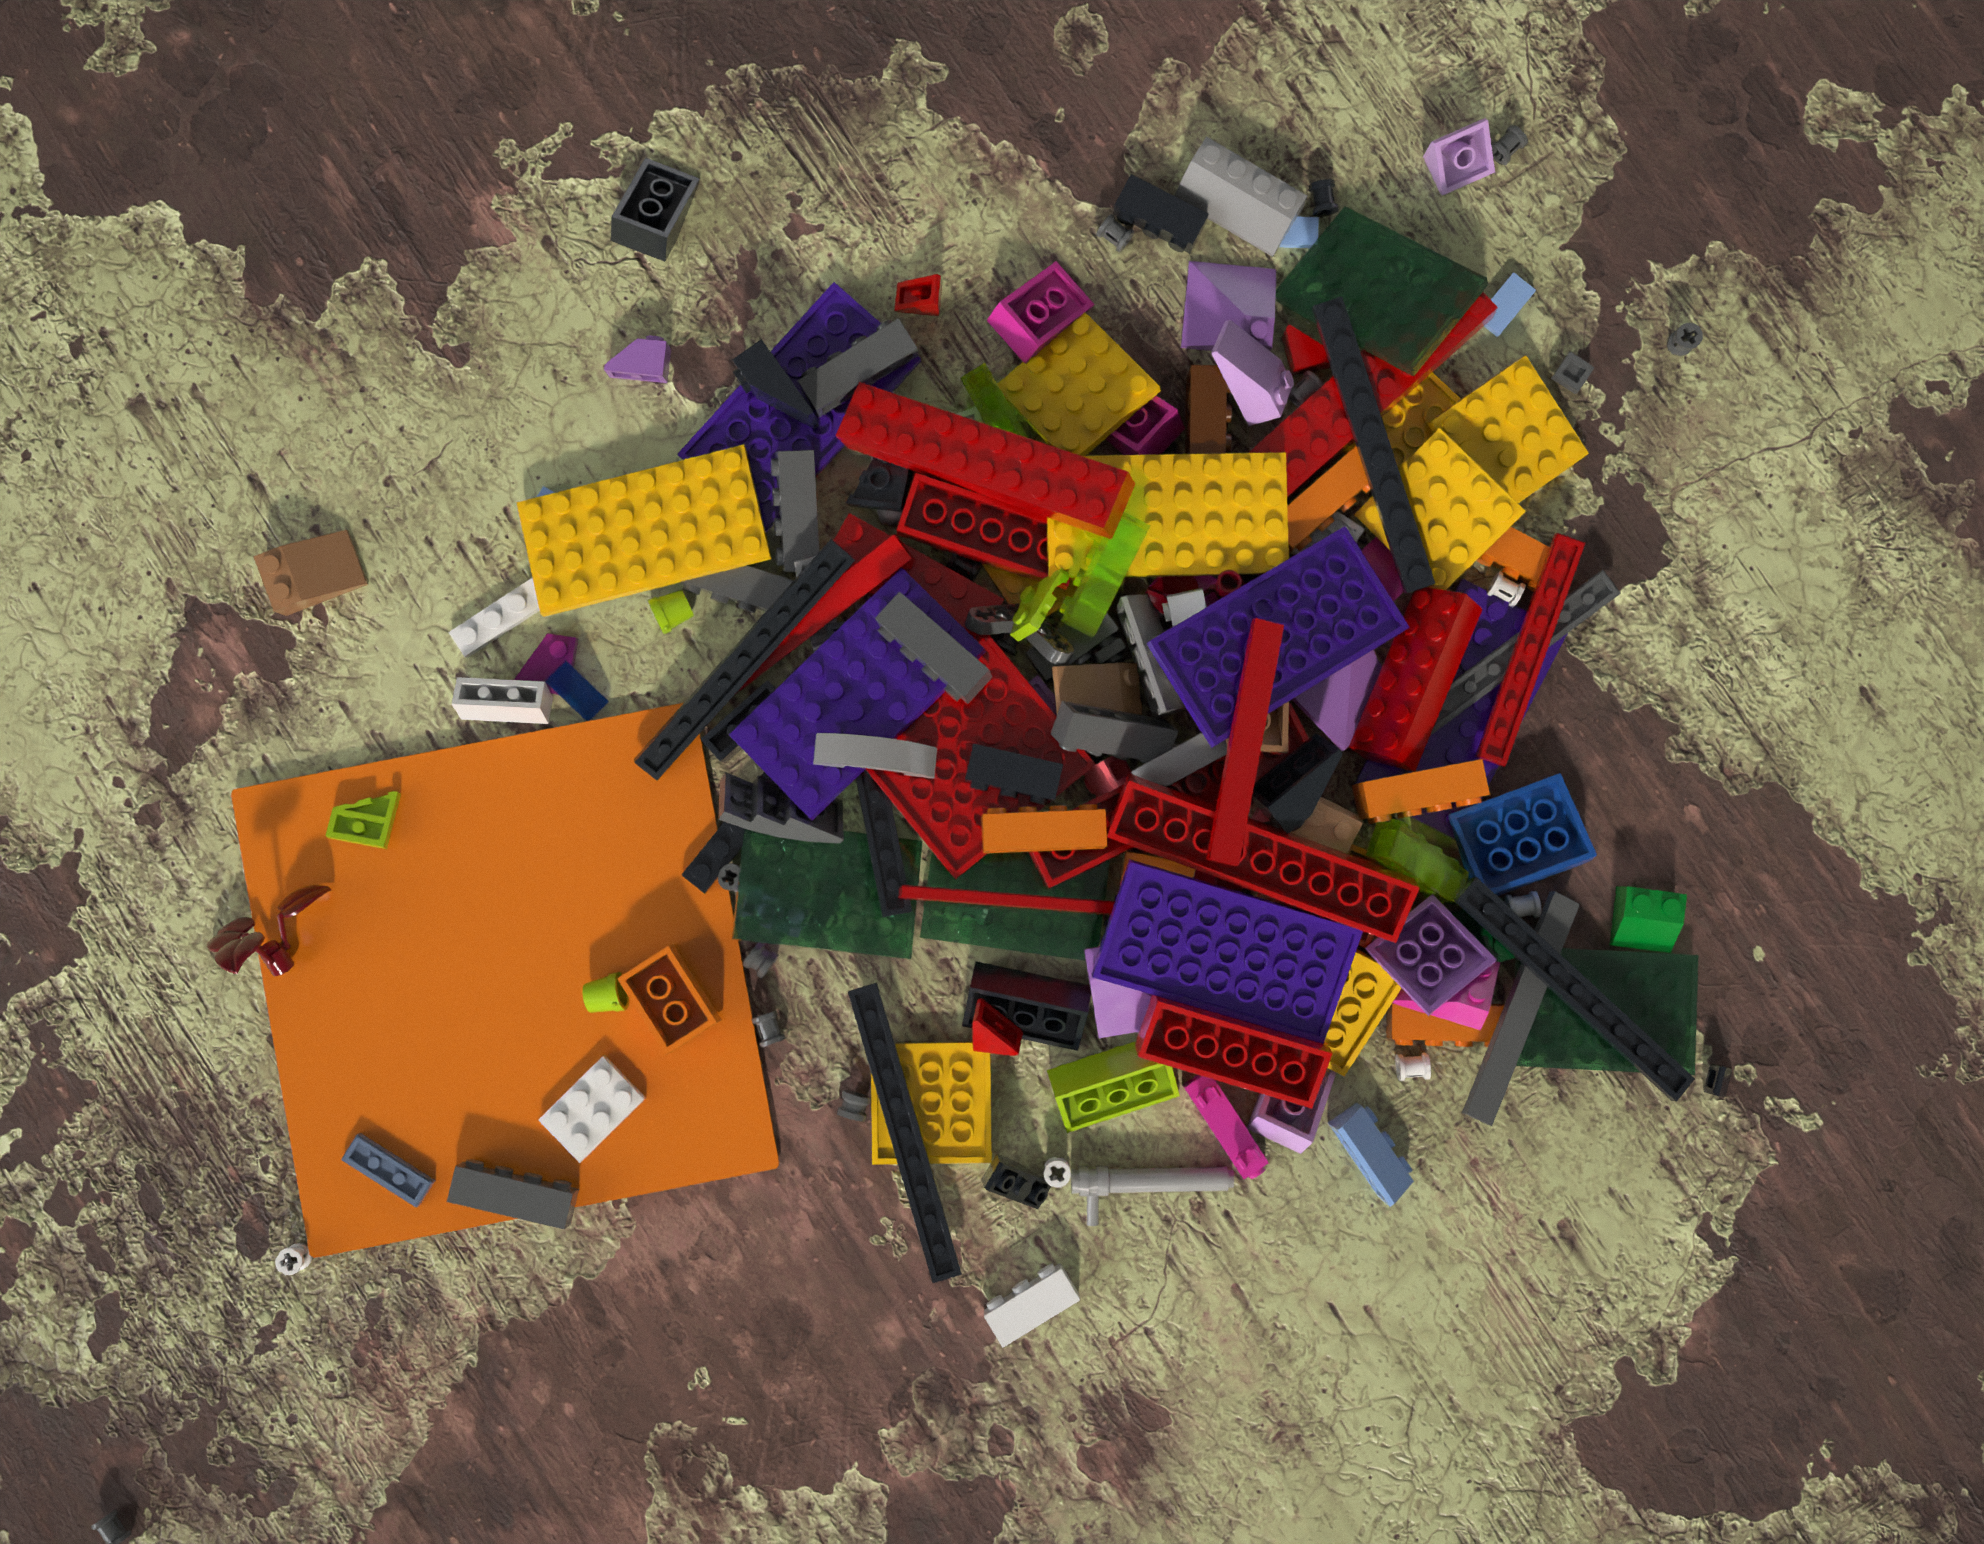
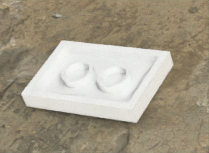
M604 1055L539 1121L580 1163L646 1097Z

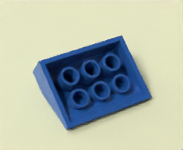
M1561 773L1448 815L1468 880L1472 877H1477L1497 896L1588 863L1597 856Z

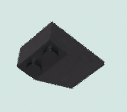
M645 158L611 217L610 241L665 262L677 241L700 178Z
M762 339L732 359L737 368L732 372L746 394L752 391L758 400L813 429L819 426L814 412Z
M1315 733L1255 782L1252 794L1253 801L1270 821L1288 835L1291 831L1299 829L1305 820L1312 815L1343 753L1340 749Z

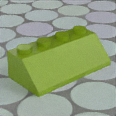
M1136 1041L1059 1065L1047 1070V1074L1066 1132L1069 1133L1179 1097L1180 1094L1173 1068L1138 1057L1135 1047Z

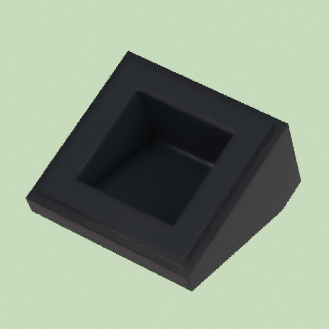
M1711 1063L1703 1089L1704 1092L1725 1098L1732 1069Z

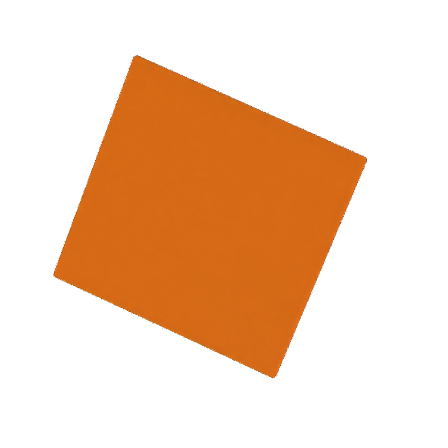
M683 703L242 787L232 791L231 797L251 915L255 922L254 932H260L265 937L261 946L271 940H276L278 943L282 942L277 919L280 911L277 907L288 895L297 889L310 885L328 886L332 889V891L319 897L298 914L284 919L287 940L291 945L287 952L294 961V966L288 972L280 976H273L258 954L308 1249L311 1257L317 1258L518 1219L447 1202L455 1166L466 1162L467 1159L484 1162V1167L495 1169L496 1166L509 1167L513 1169V1174L522 1176L525 1173H535L543 1176L542 1180L553 1183L556 1179L571 1182V1187L579 1189L575 1208L772 1170L779 1166L780 1161L756 1031L751 1020L753 1015L744 966L742 965L743 961L730 891L723 889L717 879L707 893L704 894L682 876V873L718 830L701 733L658 780L634 763V758ZM392 791L401 794L387 849L329 839L325 836L333 807L343 804H355L358 800L369 797L374 799L388 795V792ZM674 944L722 1020L673 1052L665 1055L630 998L627 1010L590 1013L585 1007L582 990L585 983L607 977L612 973L620 972L625 974L666 946ZM605 1055L646 1099L579 1163L540 1123L539 1119ZM362 1133L436 1180L419 1207H414L341 1160L357 1134Z

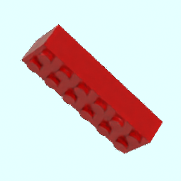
M915 473L897 527V535L1037 582L1048 577L1047 517ZM1071 578L1068 579L1067 583H1062L1055 588L1066 591Z
M849 513L834 541L855 559L848 568L850 569L891 536ZM904 544L913 556V559L901 568L969 634L972 631L966 628L964 622L970 608L1004 604L1003 598ZM899 570L867 593V595L872 597Z
M1424 587L1413 592L1403 616L1409 628L1395 636L1349 745L1351 749L1366 760L1413 772L1416 771L1483 610L1467 594Z
M1152 995L1135 1042L1137 1055L1140 1058L1311 1109L1333 1054L1326 1040L1322 1044Z

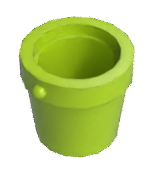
M682 589L647 600L663 635L694 617Z
M612 973L607 977L583 985V1000L588 1012H619L628 1009L629 997L617 979L623 975L622 973Z

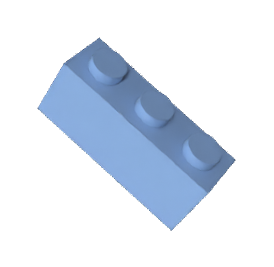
M1355 1103L1329 1121L1328 1124L1377 1196L1391 1207L1414 1182L1409 1175L1413 1170L1403 1156L1397 1158L1391 1149L1395 1144L1387 1132L1383 1131L1380 1133L1374 1123L1378 1119L1368 1106L1363 1108L1360 1104Z

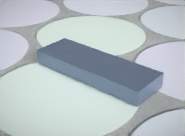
M362 1133L356 1135L341 1159L416 1208L420 1206L436 1181Z

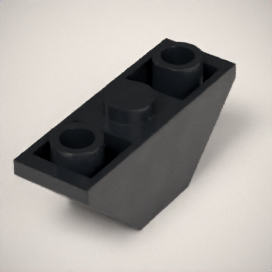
M997 1153L981 1179L984 1188L989 1192L1035 1209H1039L1046 1200L1048 1192L1052 1187L1043 1177L1016 1161Z

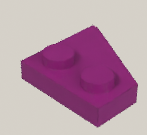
M547 633L514 680L542 681L546 683L551 694L569 697L579 639Z

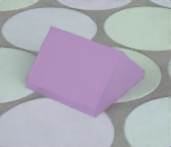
M1486 118L1432 141L1423 155L1425 163L1442 196L1495 173L1489 124Z

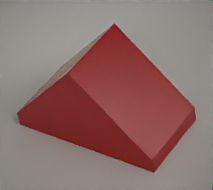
M934 274L898 282L894 311L898 313L939 316L942 296L941 275Z
M1289 324L1282 335L1289 371L1292 376L1303 374L1307 370L1314 372L1331 368L1324 345Z
M982 998L977 1000L972 1023L973 1051L1010 1056L1018 1055L1023 1031Z

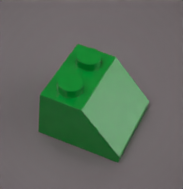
M1616 886L1610 945L1671 953L1684 925L1687 894Z

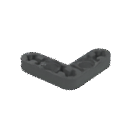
M1020 603L972 607L967 614L964 624L967 629L979 635L1011 633L1014 623L1012 619L1018 611ZM1044 619L1036 632L1026 637L1047 660L1056 665H1068L1074 653L1072 644L1046 619Z

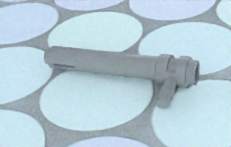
M1079 1166L1078 1169H1071L1072 1194L1079 1193V1196H1087L1088 1226L1099 1225V1196H1108L1109 1193L1228 1191V1188H1234L1233 1170H1228L1227 1167L1109 1169L1108 1166H1096V1169H1088V1166Z

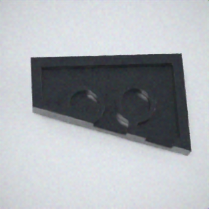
M873 457L867 470H863L859 477L860 483L854 494H850L846 504L851 507L903 512L913 471Z

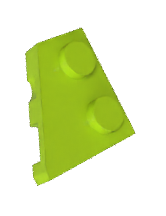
M1060 568L1051 577L1048 576L1033 586L1029 585L1022 591L1019 598L1021 602L1018 611L1012 619L1014 623L1010 635L1019 642L1040 628L1046 618V614L1057 599L1052 592L1055 587L1062 583H1067L1070 574Z
M392 791L388 792V795L374 799L369 797L358 800L355 804H343L333 807L325 836L329 839L387 849L401 794Z

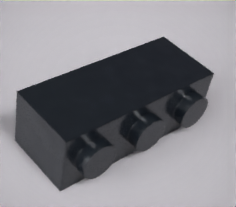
M1132 174L1120 193L1113 212L1121 223L1127 226H1132L1133 224L1143 229L1142 232L1152 239L1160 238L1168 242L1169 247L1181 253L1185 251L1189 254L1203 231L1209 216L1208 213Z
M769 680L764 682L701 738V741L720 762L727 763L742 749L729 734L777 689Z
M973 743L965 781L971 783L970 788L988 792V788L992 787L1000 789L999 795L1017 799L1018 794L1030 796L1029 802L1047 806L1048 801H1055L1063 764Z

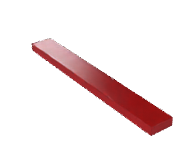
M1560 533L1554 535L1475 757L1502 767L1506 766L1585 542Z
M893 534L844 572L735 695L912 560L913 556L898 536Z
M1254 618L1251 622L1206 860L1232 866H1239L1284 630V625L1259 618Z
M902 885L899 888L898 896L901 899L1111 915L1115 901Z

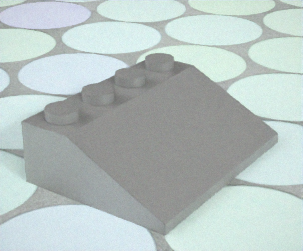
M1126 595L1121 597L1116 612L1134 663H1137L1139 679L1152 716L1162 718L1186 710L1187 708L1147 646L1150 640L1168 630V628L1163 629L1159 619L1163 617V614L1154 607L1148 595Z

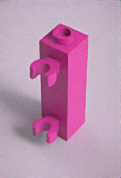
M1196 1075L1183 1083V1088L1243 1179L1247 1177L1254 1179L1266 1170L1264 1166L1269 1162L1216 1080Z

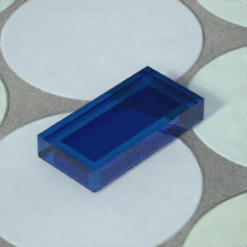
M566 659L545 679V682L586 721H590L609 702Z

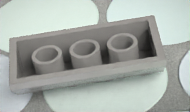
M1207 136L1192 158L1174 195L1208 213L1209 220L1272 257L1303 210L1307 195Z

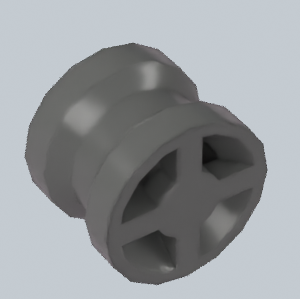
M759 941L742 965L746 968H753L757 976L762 979L771 969L779 954L775 951L770 952L766 949L765 944Z
M843 1090L842 1106L838 1107L837 1115L865 1122L867 1117L865 1110L866 1106L871 1103V1097L862 1093Z

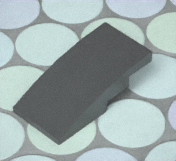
M725 772L720 780L718 820L747 830L780 838L822 843H841L844 840L843 800L835 798L812 821L775 782L758 775L754 782L751 783Z

